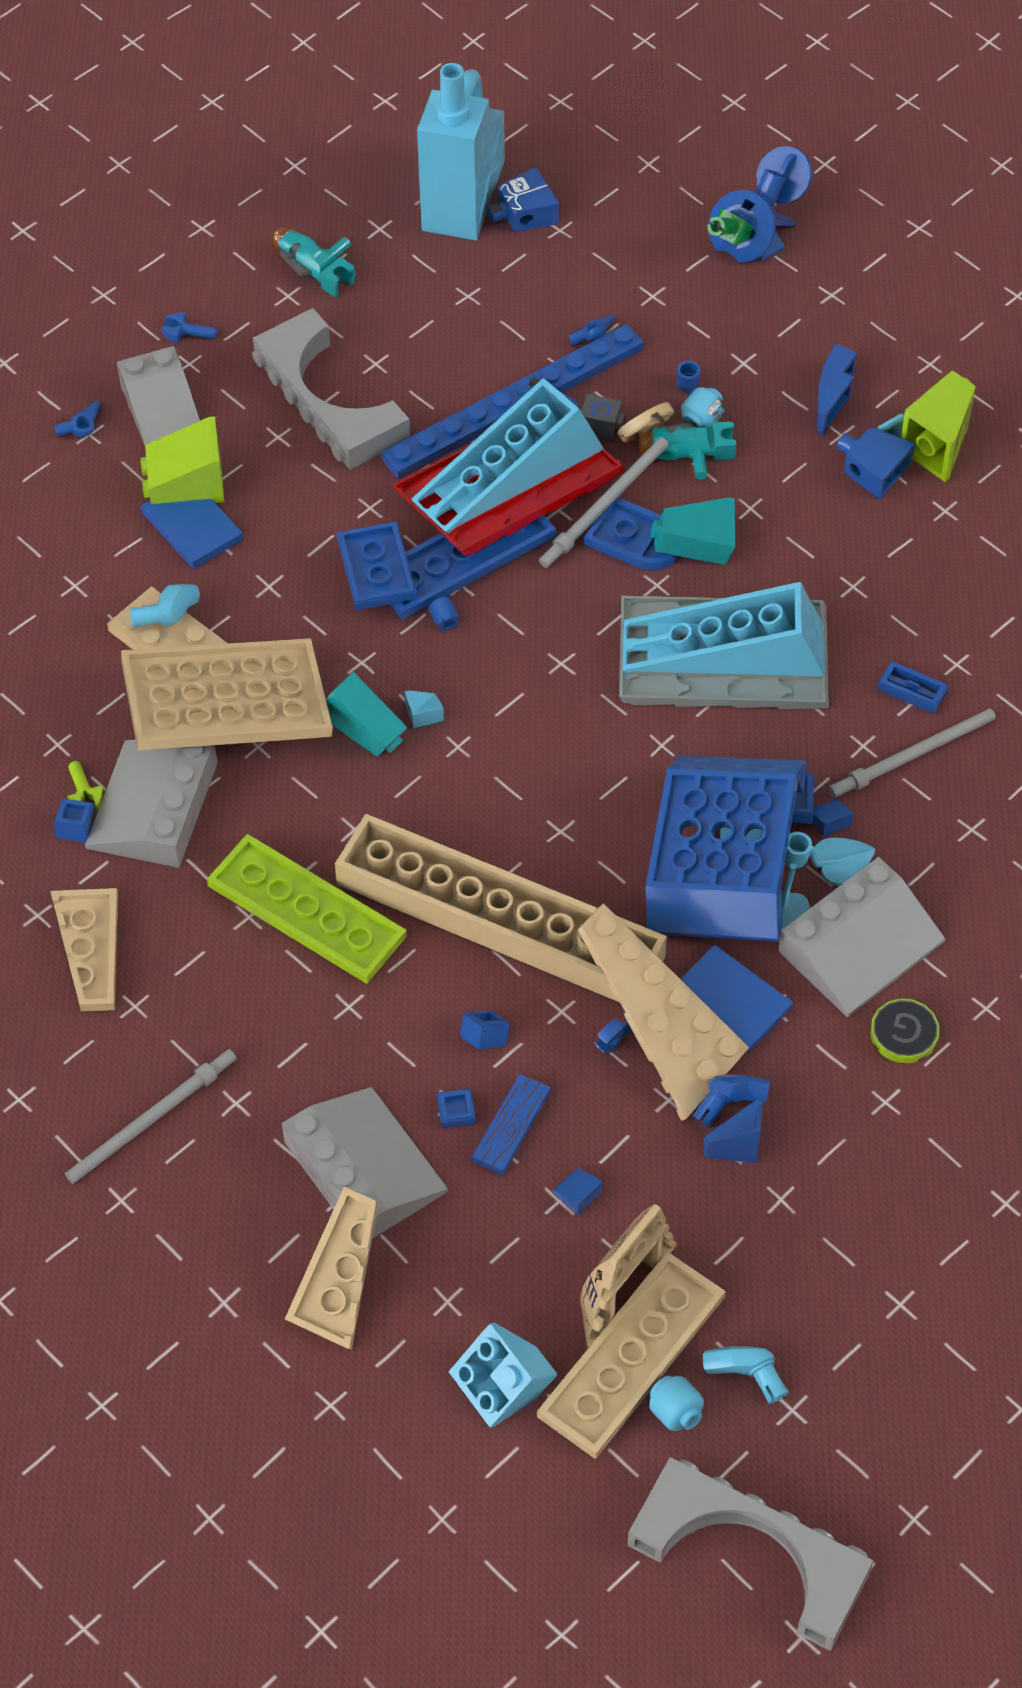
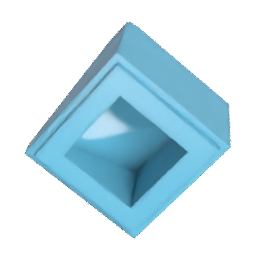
M404 691L405 705L413 729L444 721V709L435 693Z

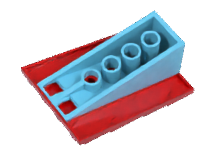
M543 378L472 444L393 484L392 487L424 519L436 528L441 535L453 544L459 552L466 556L479 552L504 535L507 537L547 512L558 510L585 492L587 494L591 493L626 470L621 463L604 450L581 410Z

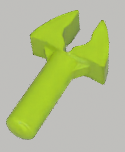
M79 761L71 762L68 768L77 792L76 794L68 795V799L85 802L87 797L89 800L94 801L98 812L104 797L102 785L95 788L90 787L81 763Z

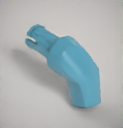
M194 584L168 585L161 593L160 601H157V604L130 608L133 627L161 623V625L168 627L178 623L187 609L198 603L200 597L198 587Z
M729 1346L707 1350L703 1353V1366L706 1373L710 1375L739 1373L749 1375L750 1377L754 1376L768 1404L775 1403L783 1398L782 1395L786 1396L789 1394L788 1389H786L773 1366L776 1358L767 1349Z

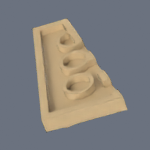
M117 888L50 891L81 1012L115 1010L118 924Z
M343 1187L285 1320L347 1349H352L379 1201L348 1187Z

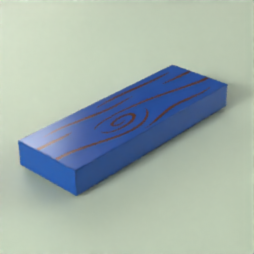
M519 1074L474 1152L472 1162L504 1176L550 1095V1087Z

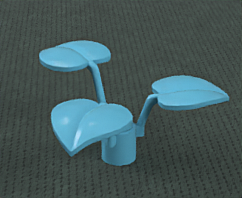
M727 827L720 828V839L727 837L731 829ZM753 829L747 834L746 838L751 841L757 840L762 836L763 831L761 829ZM791 833L789 835L785 864L790 868L784 891L780 890L779 901L784 911L781 930L810 909L808 899L804 895L790 893L796 868L803 867L810 857L814 867H821V874L826 881L840 886L870 863L874 856L875 848L860 841L836 837L824 839L814 848L810 837L805 833Z

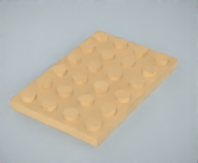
M311 638L121 650V663L138 751L332 737L333 727Z

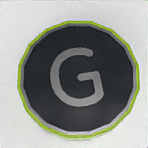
M896 999L885 1003L876 1011L871 1023V1039L885 1058L897 1063L911 1064L918 1062L920 1058L927 1057L933 1052L939 1039V1023L935 1014L926 1005L911 999Z

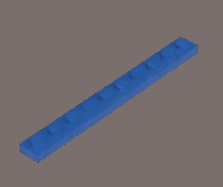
M625 324L381 452L382 461L400 479L483 434L533 388L528 385L532 376L539 380L544 378L563 393L644 350V341L628 324Z

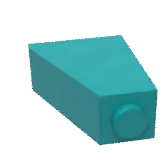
M728 497L664 508L659 520H654L651 528V538H655V551L726 565L735 549V499Z
M354 672L326 698L332 725L376 757L384 750L391 753L404 741L400 735L406 730V725Z

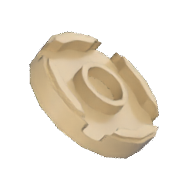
M669 402L659 404L630 420L618 430L617 434L622 442H632L636 440V433L639 435L643 433L648 434L651 432V428H658L667 422L671 415L674 414V410Z

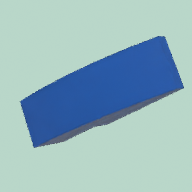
M838 344L834 346L826 360L819 383L816 423L817 431L820 435L825 434L852 394L857 352Z

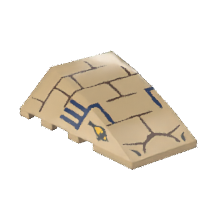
M656 1204L644 1210L629 1225L590 1273L583 1285L580 1305L588 1347L591 1346L614 1318L616 1292L640 1262L643 1261L654 1269L667 1251L671 1253L677 1246V1243L673 1240V1234L669 1232V1225L665 1223L664 1213L661 1207Z

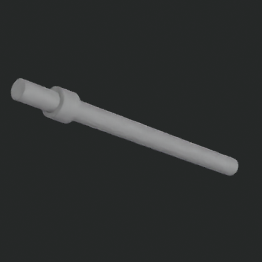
M660 437L566 533L561 532L553 540L554 545L539 559L540 564L548 568L562 553L567 554L574 547V541L669 446L668 442L663 437Z
M989 708L866 769L858 768L848 773L847 778L829 786V794L832 798H836L852 789L860 790L868 786L871 780L996 719L995 713Z
M228 1049L211 1063L205 1062L194 1070L195 1075L65 1172L66 1178L71 1184H74L203 1085L205 1087L209 1086L218 1079L217 1074L237 1060L235 1054Z

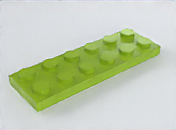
M249 834L239 842L207 878L208 887L368 984L407 937L406 929Z

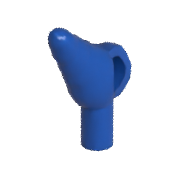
M607 315L600 319L592 320L583 329L569 334L568 337L572 346L585 340L592 341L602 337L608 326L615 320V317Z
M95 401L75 414L70 421L54 425L56 436L70 433L82 438L89 436L94 431V421L101 408V403Z

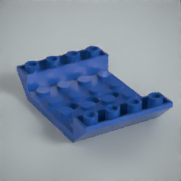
M679 755L673 761L666 772L645 886L648 929L662 935L779 942L784 913L779 896L796 792L803 793L807 761ZM686 827H698L695 835L691 837L682 836V832ZM722 827L731 829L730 834L723 839L714 837L715 832ZM761 829L763 834L759 839L751 841L746 838L751 830Z

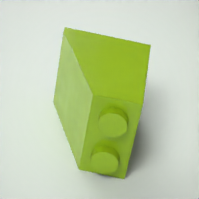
M953 370L905 410L901 439L915 444L913 460L944 482L950 478L967 432L976 387L967 378L960 376Z
M215 416L208 417L145 444L146 457H141V469L143 476L148 475V480H142L144 498H150L151 504L212 499L215 504L225 503Z

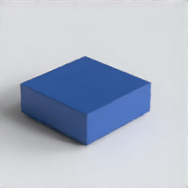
M471 1088L437 1093L442 1129L476 1124Z

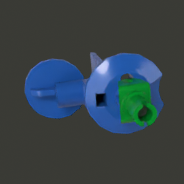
M790 146L773 149L765 155L759 164L756 173V191H732L718 200L711 211L707 225L710 240L716 251L730 253L738 263L751 262L765 254L772 244L776 226H795L796 221L773 210L775 203L782 205L795 202L803 197L810 187L813 177L812 165L808 156L800 149ZM752 230H755L754 237L752 236Z

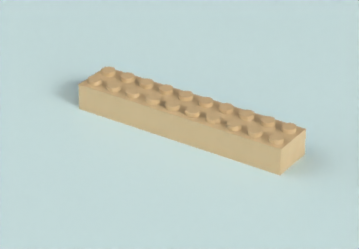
M368 814L364 815L335 863L338 886L620 1002L618 997L614 998L608 987L610 983L600 966L596 965L578 932V928L597 909L594 906ZM618 917L662 962L664 961L667 936Z

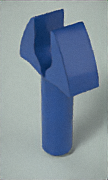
M176 313L164 317L165 326H161L163 336L175 344H179L181 337L185 335L216 339L218 334L215 327L188 324L186 313Z
M615 1018L598 1033L601 1039L594 1044L603 1053H612L617 1051L621 1039L633 1031L627 1020L621 1023Z

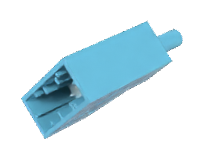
M448 63L440 69V91L432 89L417 129L422 231L477 241L487 213V206L491 202L505 161L504 111L489 108V99H485L482 96V78L476 70L469 69L464 72L459 64Z

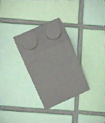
M174 346L117 362L120 385L144 445L200 421L183 367Z

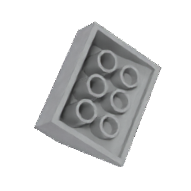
M136 739L125 740L85 843V848L180 868L218 763L215 745L138 751Z
M877 857L783 928L780 933L778 951L848 1018L945 942V938L904 880L880 857Z
M372 1087L311 1105L282 1122L285 1144L333 1210L344 1186L379 1201L372 1239L448 1192L446 1185Z

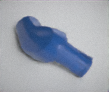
M749 1075L715 1076L708 1083L709 1093L692 1116L701 1121L706 1112L710 1110L702 1123L711 1128L727 1102L731 1103L733 1101L736 1103L742 1100L755 1101L759 1099L761 1102L766 1103L770 1080Z

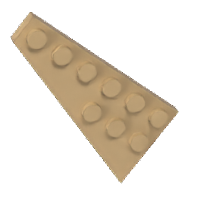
M602 904L578 928V932L596 965L600 966L610 983L609 989L614 998L618 997L626 1012L624 1016L649 1062L654 1063L663 1080L661 1084L666 1093H670L678 1107L676 1111L681 1121L688 1118L709 1093L708 1083L715 1076L726 1075L749 1047L607 906Z

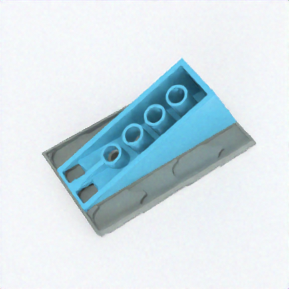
M801 582L728 598L621 596L619 698L623 703H630L631 705L675 704L676 707H778L779 710L829 708L827 607L823 600H810Z

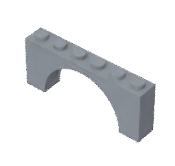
M314 308L253 338L254 351L252 356L257 366L263 367L268 372L273 385H279L284 392L286 400L291 405L295 404L299 409L302 419L307 424L311 423L315 428L318 438L323 443L327 442L331 447L334 457L339 462L343 461L349 470L410 438L409 418L393 400L370 408H343L324 402L312 394L305 386L302 378L308 364L317 354L330 346L329 326Z
M670 1457L628 1532V1546L661 1563L677 1542L688 1534L706 1526L724 1523L740 1524L753 1527L768 1534L787 1550L793 1558L802 1578L805 1601L797 1634L831 1651L870 1575L873 1560L868 1558L866 1552L856 1546L849 1545L846 1547L834 1541L833 1536L827 1531L820 1528L811 1529L801 1524L795 1515L787 1511L777 1512L766 1506V1503L760 1497L750 1493L744 1495L732 1489V1485L723 1478L717 1476L711 1478L699 1472L698 1467L693 1463L683 1459L677 1461Z

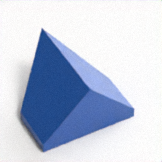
M759 1099L755 1100L705 1136L703 1154L711 1159L757 1163L762 1102Z

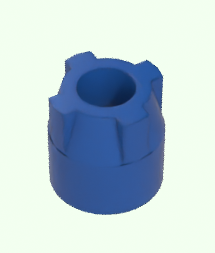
M684 361L677 366V390L681 389L691 394L699 386L701 369L696 362Z
M449 597L438 598L429 605L428 610L441 632L457 627L460 624L457 610Z

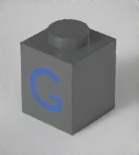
M587 394L581 411L598 440L614 443L618 430L626 422V414L622 413V401Z

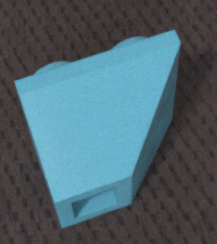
M490 1323L449 1371L490 1428L495 1427L536 1400L558 1375L536 1346L496 1323Z

